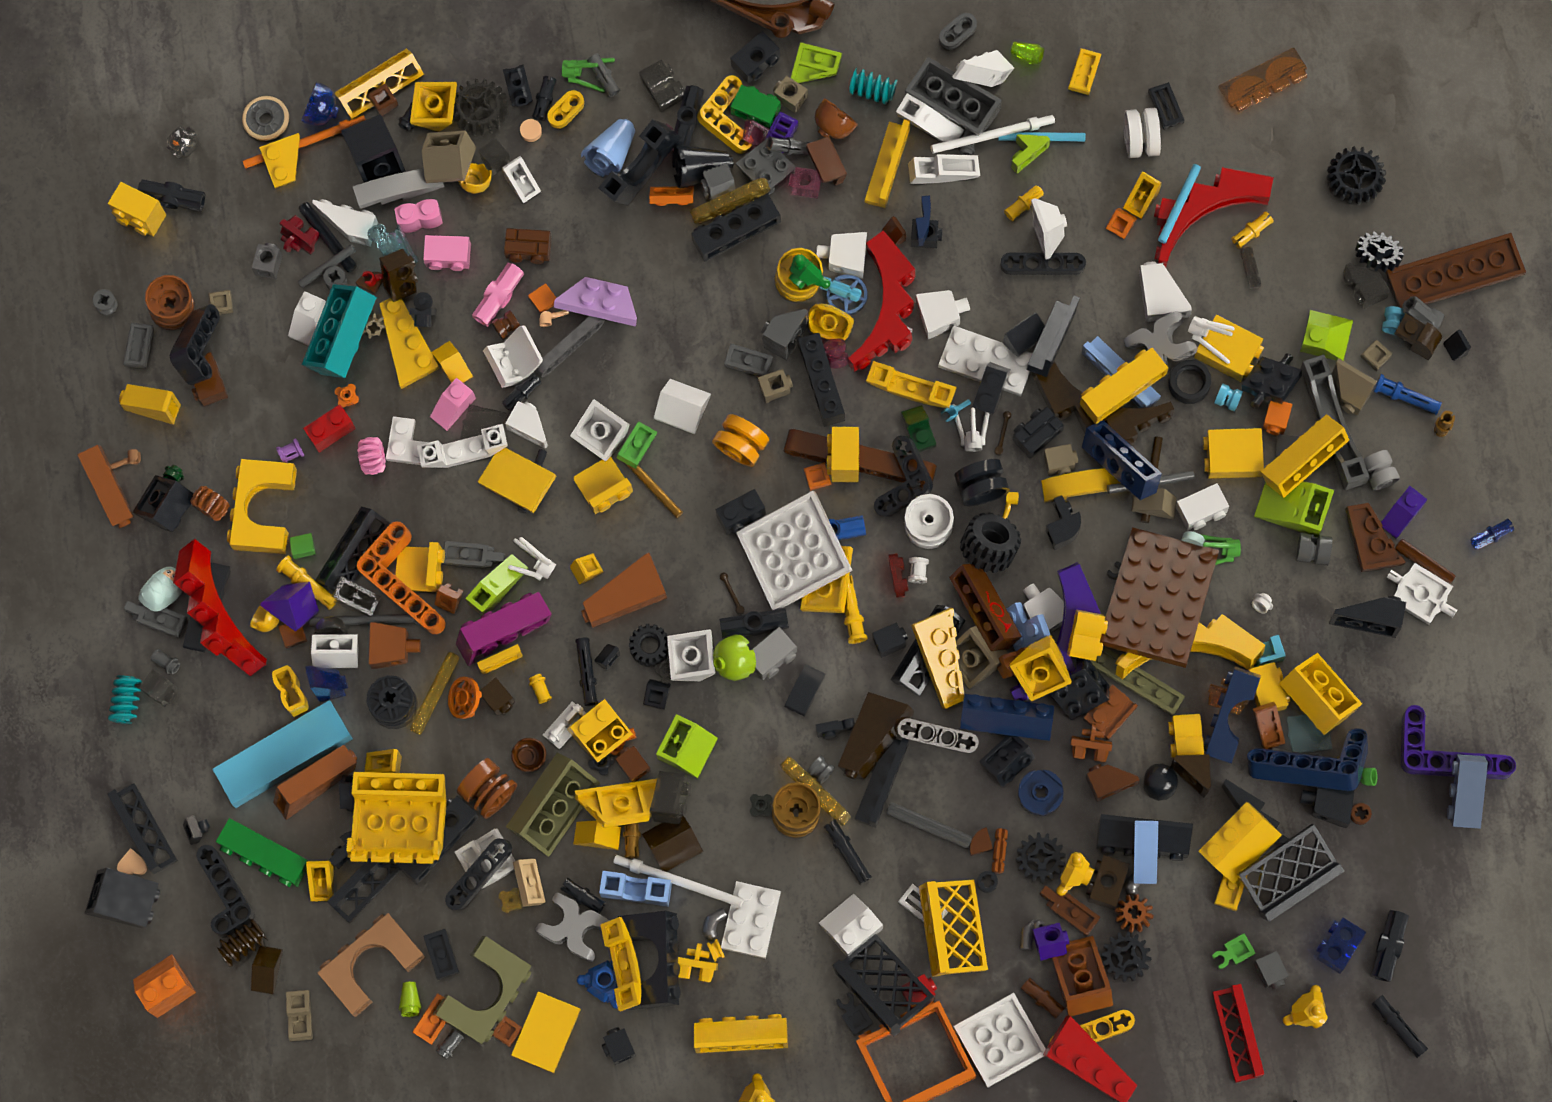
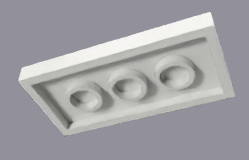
M953 325L938 368L981 382L987 364L989 362L1011 369L1003 391L1021 397L1030 371L1026 369L1033 353L1026 351L1017 357L1002 342Z

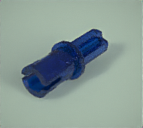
M1507 518L1493 527L1488 526L1485 531L1472 537L1470 543L1475 550H1478L1491 542H1498L1499 538L1513 532L1514 526L1510 527L1512 522Z

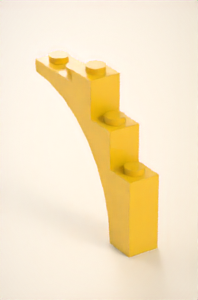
M1222 614L1217 620L1213 619L1207 628L1201 623L1198 624L1191 652L1217 655L1249 670L1263 656L1265 644ZM1123 653L1115 663L1117 665L1115 674L1123 680L1131 671L1151 659L1132 653H1127L1126 655Z

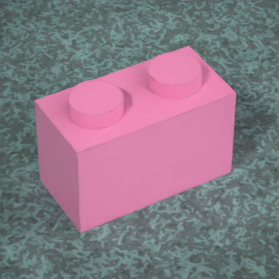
M425 235L423 258L425 266L431 270L450 268L454 271H462L463 269H469L470 239L469 237Z

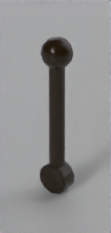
M1009 411L1003 413L1004 421L998 446L995 448V454L998 456L1003 454L1002 446L1008 419L1012 416Z
M723 572L719 577L724 581L736 606V613L742 615L745 609L739 604L728 581V574Z

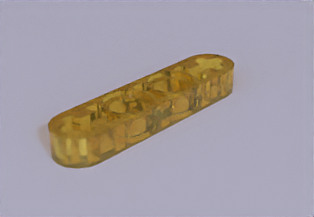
M760 178L694 208L690 212L693 222L695 224L706 222L734 209L738 205H743L765 195L770 191L767 179Z
M788 756L780 764L783 771L792 780L807 784L815 790L819 796L821 807L834 820L836 819L838 824L843 826L851 818L846 809L795 760Z

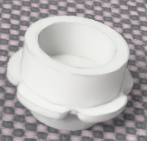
M1265 593L1254 595L1251 604L1256 611L1265 614L1273 608L1272 599L1269 595Z

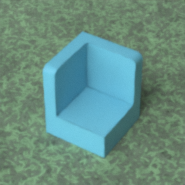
M1279 635L1272 636L1269 641L1263 643L1265 644L1264 653L1258 659L1256 665L1258 667L1272 662L1284 661L1286 655Z

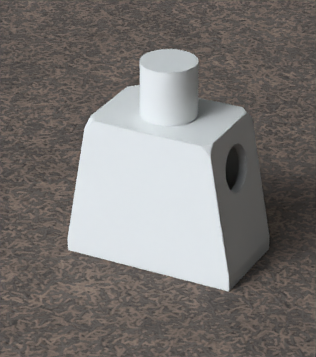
M867 232L833 234L830 246H817V256L822 259H829L830 271L844 275H853L863 279Z
M950 290L916 294V304L927 339L952 329L953 325H960L959 313L970 310L967 298L955 301Z
M1034 583L1027 586L1023 590L1029 601L1023 604L1027 619L1030 620L1036 615L1043 614L1050 633L1061 627L1064 609L1063 600L1051 588H1047L1040 593Z

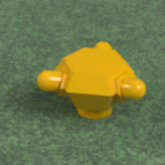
M1081 852L1071 853L1060 876L1061 884L1056 889L1058 895H1065L1073 886H1080L1081 883L1086 886L1088 885L1095 869L1089 867V862Z
M1313 985L1309 993L1301 995L1292 1005L1291 1014L1283 1018V1023L1286 1026L1295 1024L1319 1028L1326 1022L1328 1016L1326 1015L1320 986Z
M755 1073L752 1076V1082L745 1087L738 1102H775V1100L771 1098L770 1091L762 1080L761 1074Z

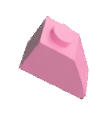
M456 378L442 393L430 418L448 431L476 399L474 392Z

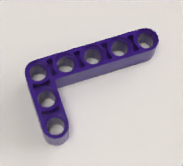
M1412 705L1407 708L1402 716L1401 767L1406 773L1455 777V775H1452V763L1454 760H1457V754L1485 756L1488 762L1486 779H1507L1516 770L1515 760L1508 755L1425 750L1426 715L1423 708L1418 705ZM1408 714H1417L1419 717V721L1412 722L1409 719ZM1415 735L1418 738V744H1411L1408 741V736ZM1414 757L1418 761V766H1410L1407 758ZM1430 759H1438L1441 767L1434 768L1430 764ZM1499 763H1506L1509 766V772L1501 771Z

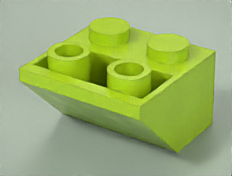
M676 714L656 756L658 760L698 779L718 738L698 724Z

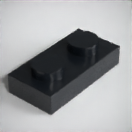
M446 929L424 935L423 937L437 980L460 973Z

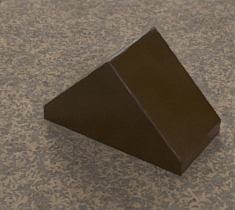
M266 946L259 947L252 963L251 991L274 995L283 949Z

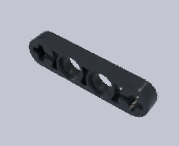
M1010 252L1004 254L1000 262L1001 270L1009 275H1078L1084 271L1086 259L1080 253H1053L1049 259H1045L1043 253ZM1008 259H1012L1013 263H1019L1020 259H1023L1022 268H1019L1020 264H1013L1012 268H1008V264L1004 263H1007ZM1035 259L1038 262V266L1034 269L1028 268L1026 261ZM1057 259L1060 262V266L1052 269L1048 266V261ZM1064 259H1067L1066 263H1073L1075 259L1078 260V263H1082L1079 264L1078 268H1074L1073 264H1067L1066 269H1063Z
M498 838L488 845L447 893L445 902L448 908L451 910H462L471 902L511 855L512 844L508 840ZM498 844H504V853H498L494 858L489 856V854L495 855L498 852ZM485 859L491 862V869L488 872H484L481 869V863ZM471 876L477 881L474 889H469L466 885L467 879ZM463 891H465V892L468 893L469 895H468V896H467V894H462V895H461V893H462ZM461 895V897L459 898V901L461 903L453 904L455 901L453 896Z

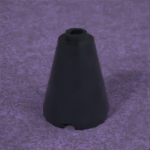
M676 145L672 152V167L676 169V175H674L676 186L678 188H686L701 183L700 180L704 179L703 172L708 171V169L711 170L712 167H720V164L724 165V163H727L729 169H732L734 166L732 155L729 156L727 151Z

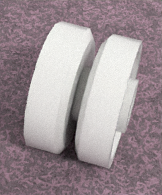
M1156 108L1144 109L1142 123L1140 114L1136 109L1125 110L1124 140L1128 158L1140 157L1143 152V144L1145 153L1149 157L1160 156V125Z
M933 494L920 495L913 499L906 508L904 526L906 535L913 544L920 548L933 549L945 544L952 534L954 522L953 510L949 503L942 497Z

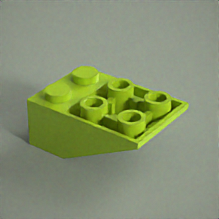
M1265 482L1254 517L1298 532L1313 534L1314 537L1318 538L1334 490L1314 483L1302 482L1283 498Z

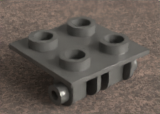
M766 139L736 162V165L764 194L768 193L770 195L775 190L774 186L797 168L782 152L769 151L766 147Z

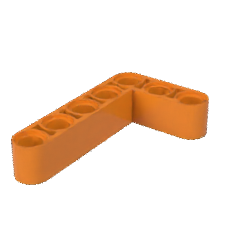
M392 522L359 558L357 568L365 578L429 633L439 634L444 630L446 624L443 617L387 569L410 543L412 538L411 532L403 523ZM403 530L402 536L395 538L396 533ZM384 547H389L387 553L380 554ZM369 564H374L372 570L366 572V567ZM389 577V582L381 585L382 580ZM405 591V595L397 599L398 593ZM421 604L420 610L418 612H413V608L416 605ZM437 618L436 624L429 626L430 620Z

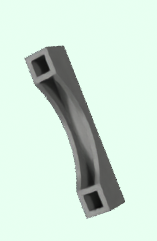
M1325 355L1303 361L1300 369H1302V375L1318 419L1320 420L1327 414L1344 427L1349 441L1332 455L1344 489L1348 490L1366 484L1369 474L1345 423Z

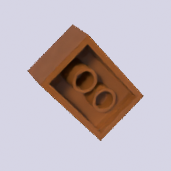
M1089 936L1070 941V944L1066 945L1067 954L1052 958L1068 1015L1075 1016L1113 1006L1111 987L1094 937Z

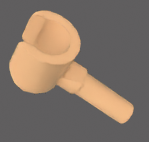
M569 311L542 312L539 318L540 326H551L552 319L568 315Z

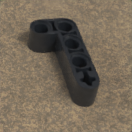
M213 304L191 312L169 355L172 365L189 385L200 383L212 377V368L202 353L220 319L219 311Z
M203 845L198 849L196 857L226 907L224 911L212 919L211 928L218 936L226 938L228 934L233 935L235 929L241 930L243 924L249 925L250 919H254L255 914L220 853L211 845ZM209 852L211 854L214 865H211L206 859V853ZM220 870L225 871L224 878L216 881L215 874ZM235 889V898L227 900V892ZM246 908L248 910L247 916L243 919H238L237 914L239 910ZM221 921L228 922V927L224 931H218V924Z

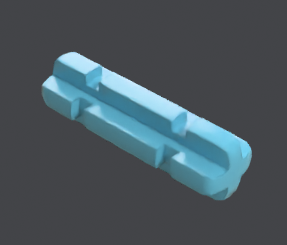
M824 276L831 284L827 289L822 287L820 289L826 291L829 289L831 293L844 298L849 297L850 300L855 302L859 301L862 294L860 289L855 287L852 289L847 284L836 280L831 281L830 278Z

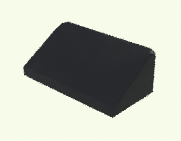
M1037 313L1032 314L1005 333L1003 344L1017 357L1038 343L1045 327Z

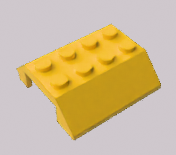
M354 772L352 795L355 798L352 835L351 838L347 839L346 849L351 862H367L368 858H371V862L390 863V860L394 859V863H413V860L416 859V862L420 864H433L434 860H439L443 849L446 815L445 775Z

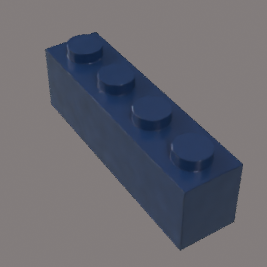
M964 694L960 729L1050 741L1055 706L1021 700H1008L999 697L993 698L976 694Z

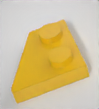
M299 133L259 147L275 189L296 181Z

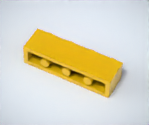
M1153 348L1147 351L1145 349L1140 351L1134 357L1135 360L1129 364L1128 362L1123 363L1117 368L1118 372L1112 376L1110 374L1106 375L1099 381L1100 384L1094 389L1089 387L1081 394L1080 405L1095 424L1105 419L1167 374L1168 366Z
M1326 414L1261 471L1266 484L1283 498L1286 497L1349 441L1344 427Z

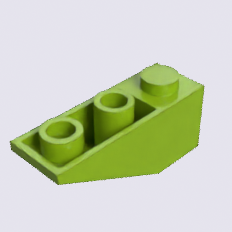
M511 554L481 580L465 598L468 605L481 616L492 611L524 575L508 568L510 565L526 570L529 569L514 555Z

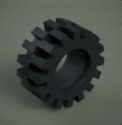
M646 624L644 627L642 625L639 626L637 631L634 630L633 635L629 639V648L634 660H637L641 665L645 664L646 667H650V665L657 666V663L664 662V658H667L669 655L668 635L664 632V629L658 628L655 624L653 626ZM652 637L658 641V648L655 652L646 653L641 649V643L645 638Z

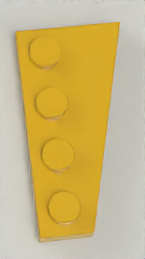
M389 298L379 303L400 388L402 389L440 369L418 327H414V320L403 300L400 299L393 302Z

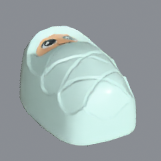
M162 568L145 583L138 596L139 601L145 607L152 611H160L172 604L180 596L182 590L173 583L176 568Z

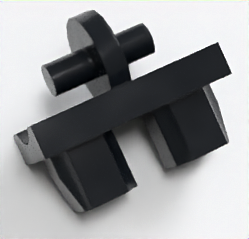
M524 64L511 69H503L511 105L519 107L532 102Z
M420 292L414 297L413 302L416 308H410L409 314L415 315L414 327H431V315H436L437 309L431 308L433 305L431 295L426 292Z

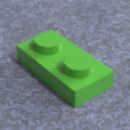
M638 421L619 451L617 459L636 469L655 439L657 431Z

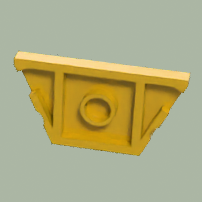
M661 778L576 790L575 799L604 828L647 822L650 819L661 788Z

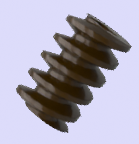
M250 919L251 927L245 924L242 925L244 932L235 929V938L228 934L227 943L222 939L219 940L220 948L217 947L229 967L233 966L232 958L239 962L241 961L240 953L247 957L249 955L247 948L255 952V943L264 946L263 938L268 940L255 920Z

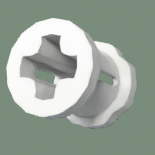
M921 557L909 558L911 569L908 582L927 583L926 565L929 564V560Z

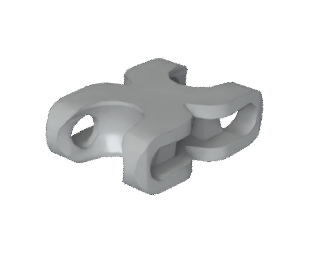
M1173 312L1158 319L1154 324L1153 333L1148 329L1141 328L1124 339L1125 346L1130 349L1146 346L1148 350L1153 348L1166 365L1167 358L1175 362H1181L1195 354L1198 350L1196 344L1191 341L1180 344L1173 342L1172 335L1174 330L1184 322L1180 312Z
M555 893L552 901L564 911L563 921L556 926L539 923L535 931L554 944H562L567 940V946L572 954L588 962H593L595 954L591 948L584 944V934L594 928L601 930L600 924L610 920L593 910H586L580 915V908L576 901L560 893Z

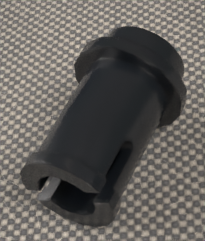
M412 102L403 117H399L398 125L406 131L414 128V125L410 123Z

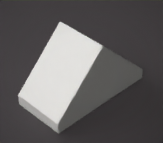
M521 156L502 167L505 179L523 203L541 192Z

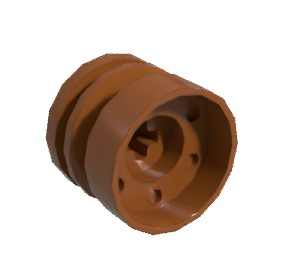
M163 275L149 284L145 292V302L151 319L157 326L166 330H176L184 327L189 315L194 311L195 304L189 286L183 279L177 276ZM171 303L175 307L171 309L168 304Z
M489 758L477 764L457 788V793L468 803L477 799L474 809L476 811L481 810L480 814L485 819L491 817L509 801L518 785L513 780H509V776L506 773L496 779L500 768Z

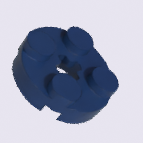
M1034 770L1027 773L1021 780L1018 798L1024 809L1031 814L1046 816L1057 810L1062 803L1063 785L1059 777L1049 770ZM1044 787L1047 796L1038 798L1035 789H1042Z

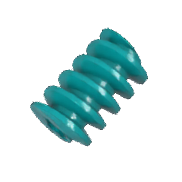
M856 67L851 78L849 92L854 94L857 90L859 97H862L866 92V99L870 100L874 95L875 102L882 98V104L886 105L889 100L891 102L898 80L895 79L891 85L889 77L882 82L880 74L876 79H873V72H870L866 77L865 69H862L857 74Z
M117 675L116 678L118 679L113 681V685L117 688L112 689V694L115 697H112L110 700L114 705L109 708V711L114 714L109 715L108 720L115 723L132 724L130 719L137 718V715L131 713V711L139 708L133 702L140 700L134 693L141 692V689L135 687V684L142 683V680L132 676Z

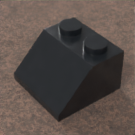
M155 475L133 510V513L161 529L173 532L179 526L184 512L191 506L190 500L194 493L175 480Z

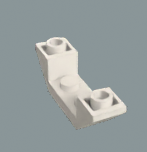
M500 424L481 429L482 435L443 445L439 440L417 445L421 466L425 468H449L491 457L508 446L504 426Z

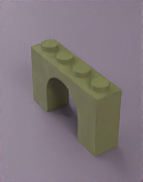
M486 936L481 937L470 956L492 969L498 977L499 994L494 1003L482 1010H472L445 994L433 1015L479 1044L490 1040L494 1033V1030H492L496 1022L500 1023L507 1012L504 1010L509 1002L513 1003L519 994L517 988L521 982L525 983L531 975V971H529L531 968L530 964Z

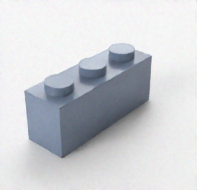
M1457 754V760L1452 763V775H1455L1454 783L1450 784L1449 795L1453 798L1452 805H1448L1447 819H1450L1453 827L1481 829L1488 765L1485 756Z

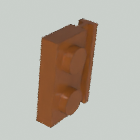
M1112 685L1109 688V700L1091 709L1083 720L1091 727L1092 723L1097 724L1096 731L1105 732L1104 737L1109 740L1138 705Z

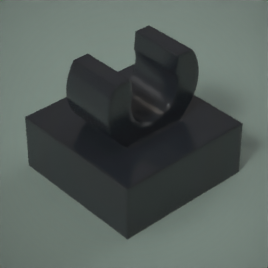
M195 815L186 818L183 823L190 845L199 843L203 836L202 834L208 832L210 828L207 819L197 822Z

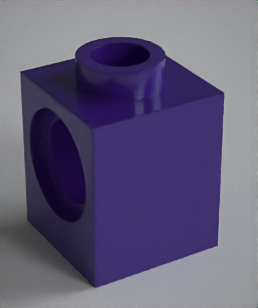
M1060 923L1033 929L1034 941L1040 961L1067 954L1066 945L1070 944L1067 931H1062Z

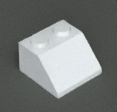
M852 894L819 922L820 926L847 957L883 929V924L855 894Z

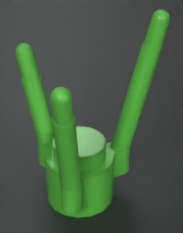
M601 58L603 63L615 61L614 58ZM587 60L563 61L562 77H567L568 82L605 92L604 88L576 78L581 76L582 68L598 67V63H588Z
M1202 535L1205 540L1214 541L1204 542V547L1220 548L1221 555H1225L1224 558L1217 559L1215 565L1234 562V557H1240L1241 544L1239 539Z

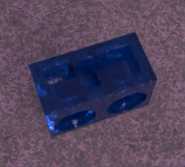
M1344 917L1339 922L1334 921L1328 931L1331 933L1328 941L1323 939L1316 950L1320 953L1317 960L1339 974L1344 970L1366 934V931ZM1340 930H1348L1351 933V939H1342ZM1328 949H1336L1339 952V958L1331 959L1328 956Z

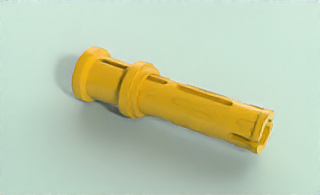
M289 555L277 566L276 571L278 573L282 572L291 579L292 584L310 582L315 598L326 606L327 609H332L336 604L335 602L338 601L337 597L312 579L304 567L300 568L295 564Z
M850 575L845 604L846 618L844 625L848 628V643L857 644L866 641L868 637L864 633V617L859 613L853 577Z

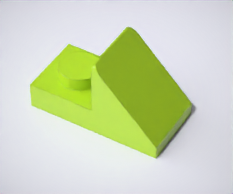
M1016 135V143L1024 151L1019 150L1012 157L1011 168L1014 172L1018 174L1049 148L1050 138L1037 135Z

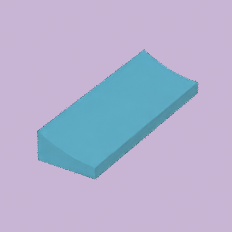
M329 700L213 768V771L231 804L237 808L353 740Z

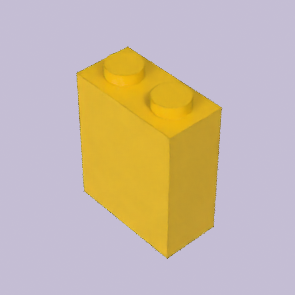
M1216 314L1213 322L1233 326L1235 328L1234 331H1230L1233 335L1228 336L1209 330L1208 335L1203 337V339L1229 359L1230 363H1225L1201 343L1194 358L1241 382L1243 377H1247L1254 368L1251 365L1253 359H1259L1264 347L1261 346L1263 338Z
M1262 428L1208 430L1206 437H1203V450H1207V458H1204V472H1208V479L1262 477L1261 471L1264 469Z

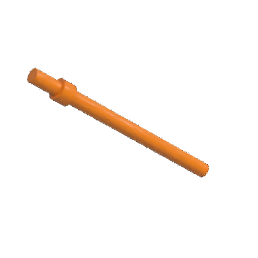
M363 115L349 121L347 119L339 122V125L304 137L299 141V149L342 133L341 130L365 121V116ZM262 154L243 160L246 169L265 162Z

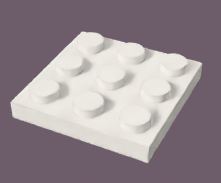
M1014 993L953 1026L987 1088L1044 1057L1043 1053L1046 1049Z

